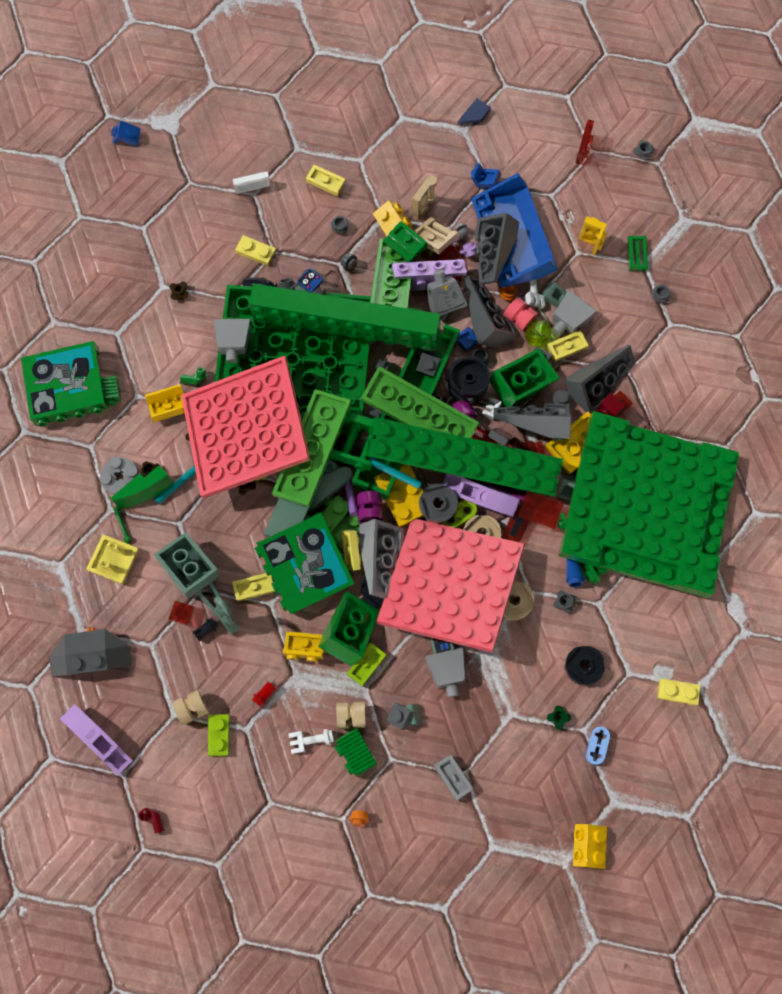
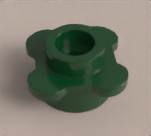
M556 706L554 711L547 715V720L552 722L557 730H561L563 725L571 720V716L563 710L562 706Z

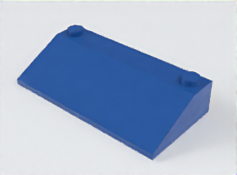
M519 173L471 198L478 218L508 213L520 222L517 239L499 276L502 287L540 279L558 270L527 183Z

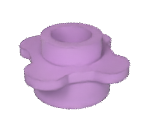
M473 242L464 244L460 254L464 253L465 257L476 254L478 243L473 244Z

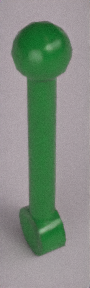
M116 506L113 510L124 534V542L129 544L132 539L127 534Z

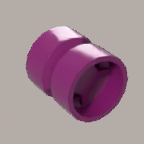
M376 491L359 493L357 495V507L359 508L358 523L362 524L373 519L383 521L381 509L382 495Z

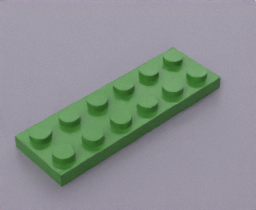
M383 239L379 240L370 303L407 308L411 278L394 279L392 269L393 263H405L406 261L387 246Z
M380 366L377 368L360 399L400 423L467 438L472 437L479 423Z
M314 390L302 419L310 460L282 470L273 489V496L310 508L352 404L351 400L320 390Z

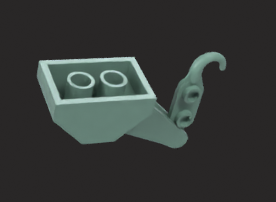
M329 459L310 508L279 498L264 532L265 538L310 518L311 514L351 480V469L348 467L338 468L337 464Z
M186 532L154 554L162 569L184 597L189 599L196 594L231 635L240 630L235 623V617L230 612L231 609L222 600L212 581L221 576L218 569ZM205 586L209 588L214 596L215 608L200 592Z

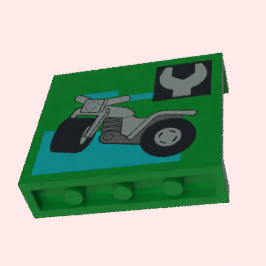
M94 341L21 357L29 416L36 426H47L55 421L64 422L68 418L73 417L82 418L86 414H99L109 409V405L104 399L97 355H100V350Z
M321 512L256 542L257 547L254 549L259 558L263 557L266 563L263 565L267 576H272L274 582L271 585L275 593H280L283 599L279 602L284 612L288 610L290 615L354 584Z

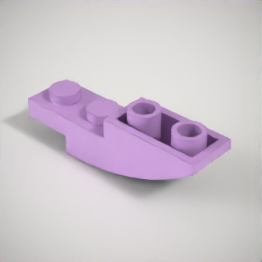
M446 474L443 485L449 489L451 488L456 496L514 517L520 502L518 497L469 478Z
M75 704L60 718L116 775H119L133 761Z

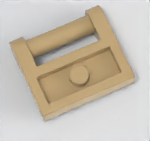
M428 176L412 198V217L418 219L421 214L424 215L428 209V204L435 201L436 194L434 190L437 185V178L435 176Z
M432 217L414 231L427 242V248L437 254H440L451 243L457 242L460 238L459 232L446 228L437 223V220Z

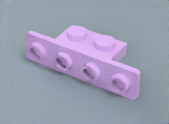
M463 259L392 264L394 279L411 278V291L427 290V285L435 281L433 273L437 270H444L446 277L467 274Z

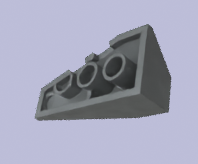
M508 213L478 218L475 240L478 241L476 251L480 261L478 264L480 284L497 282L517 239L520 222Z
M466 275L467 296L473 331L477 337V342L482 346L493 348L516 340L519 336L513 324L508 318H503L500 313L502 309L490 300L491 294L485 286L480 284L478 278Z
M626 345L577 370L565 379L571 397L585 412L592 414L593 411H597L600 403L609 392L615 390V384L619 378H623L633 365L635 359L631 345Z
M549 403L544 404L543 408H537L534 405H528L524 409H520L517 406L494 408L493 418L549 438H554L555 440L570 438L571 414L569 404Z

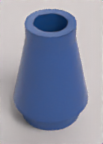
M566 559V582L569 584V587L584 585L585 576L579 563Z

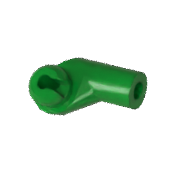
M199 367L192 376L181 374L180 383L197 386L206 379V369Z

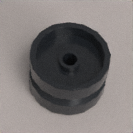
M476 357L458 359L452 364L449 371L448 390L450 395L456 401H468L471 404L479 402L485 397L489 387L490 371L488 366Z

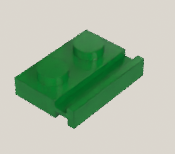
M402 221L388 233L389 235L386 238H383V242L406 262H411L413 258H416L428 246L424 239Z

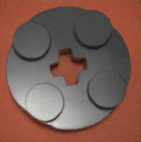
M443 484L428 486L419 499V510L428 522L443 523L448 521L455 514L458 506L455 492ZM435 499L443 501L441 508L433 505Z

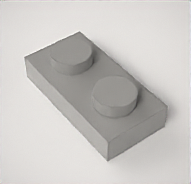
M451 754L434 765V768L456 801L473 790Z

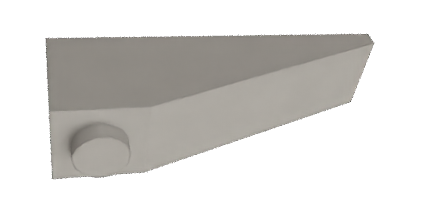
M377 519L360 524L359 546L369 594L384 599L388 597L392 573L397 563L398 554L403 546L404 529Z

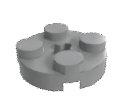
M113 457L103 466L100 473V481L105 490L114 495L139 474L138 469L129 459ZM123 473L124 479L116 481V474Z

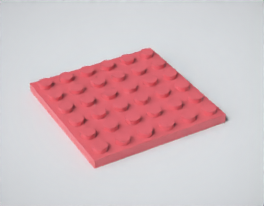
M285 356L181 395L200 496L202 498L213 496L310 460L289 364Z
M419 519L412 520L390 581L388 597L384 598L377 623L493 653L524 550V544Z

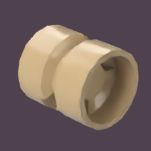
M199 690L187 694L186 699L181 697L172 702L174 711L182 726L192 722L195 716L200 718L209 713Z
M348 702L336 703L337 729H348L350 726L366 728L365 702H353L352 705H349Z

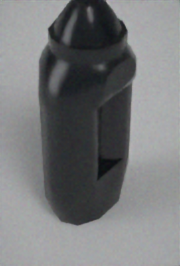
M246 277L243 279V286L253 287V283L277 287L278 285L266 278Z

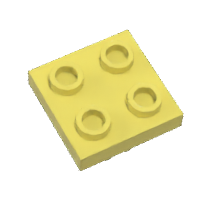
M102 534L86 570L123 585L139 549Z

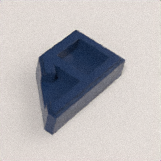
M476 98L458 120V124L481 123L491 111V107Z

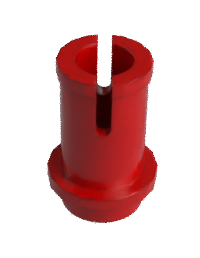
M267 681L257 694H253L252 701L259 707L265 706V702L277 689Z

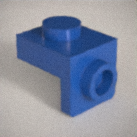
M120 121L117 126L114 125L112 128V143L116 144L120 140L136 146L139 141L141 128Z
M476 163L471 172V179L477 188H491L498 184L501 176L499 169H483L480 163Z

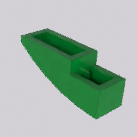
M158 466L146 477L138 474L110 499L119 510L156 497L174 483L169 475Z

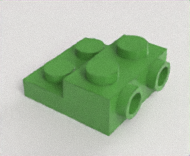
M337 495L335 498L331 497L326 502L325 507L327 508L322 515L336 545L343 550L341 531L355 530L358 535L360 524L358 523V515L355 517L350 516L348 503Z

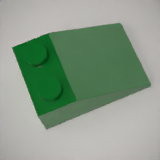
M538 348L495 370L490 377V384L505 406L512 407L523 404L559 380V376Z
M348 591L345 592L324 630L318 647L349 666L354 665L363 658L379 610Z

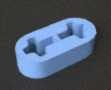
M596 727L590 734L586 750V760L592 765L601 764L606 756L610 733L604 727ZM602 731L605 739H601L600 744H597L598 737L595 736V733ZM597 747V754L600 755V758L596 759V761H593V757L590 756V753L595 752V749Z

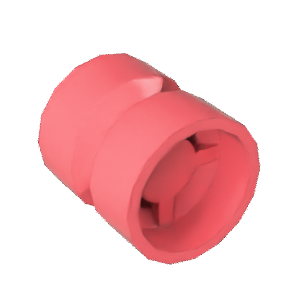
M517 297L504 312V316L511 322L515 321V325L522 332L526 331L539 315L531 307L527 308V303L520 297Z

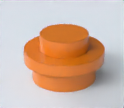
M515 285L501 286L499 294L503 300L512 301L517 297L518 290Z
M356 810L352 811L349 821L353 823V826L364 827L365 824L369 823L370 818L366 811Z

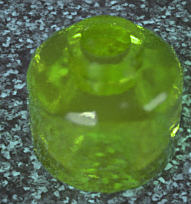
M534 320L529 324L525 338L532 347H542L547 344L552 329L546 321Z

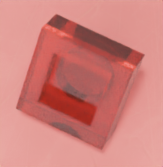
M175 601L168 619L188 626L194 606Z

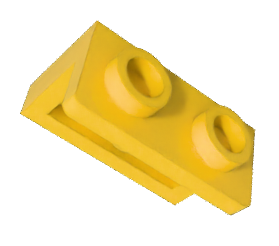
M388 200L373 213L386 236L389 235L388 233L400 221L412 229L411 221L403 215V208L397 202L394 203Z
M586 216L579 240L594 245L592 254L595 255L597 250L601 251L608 233L605 231L607 224L599 221L597 218Z
M181 384L145 395L153 423L185 413L181 396L184 392Z
M286 631L283 655L287 656L288 660H299V658H307L306 661L318 662L319 659L323 660L324 650L318 647L322 635Z
M575 824L573 866L606 868V826Z

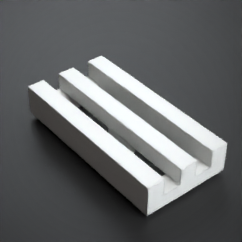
M268 171L233 179L236 194L269 187Z

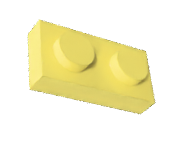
M313 165L305 178L307 183L335 196H338L345 184V178L316 165Z
M243 235L235 252L269 266L276 253V248Z
M581 330L547 344V349L552 354L554 362L589 347Z
M355 530L341 531L345 565L348 570H360L361 555L358 549L359 537Z
M266 573L232 582L237 602L275 592L271 585L273 583L271 575L267 576Z
M659 679L657 699L698 705L700 685Z

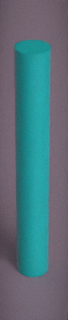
M372 457L368 459L373 467L417 489L420 488L421 481Z
M195 465L178 478L171 487L154 498L158 504L162 503L196 474Z

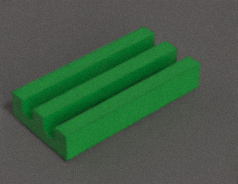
M628 236L629 271H647L646 236ZM632 240H634L635 243L636 265H634ZM639 240L642 241L643 265H640Z

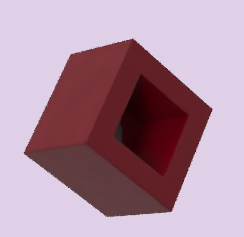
M610 393L600 403L598 410L599 413L617 417L625 405Z

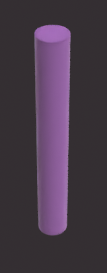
M350 480L345 484L350 516L355 517L358 515L352 481Z

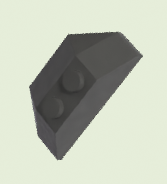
M106 629L65 634L49 656L51 676L72 675L131 666L129 645Z

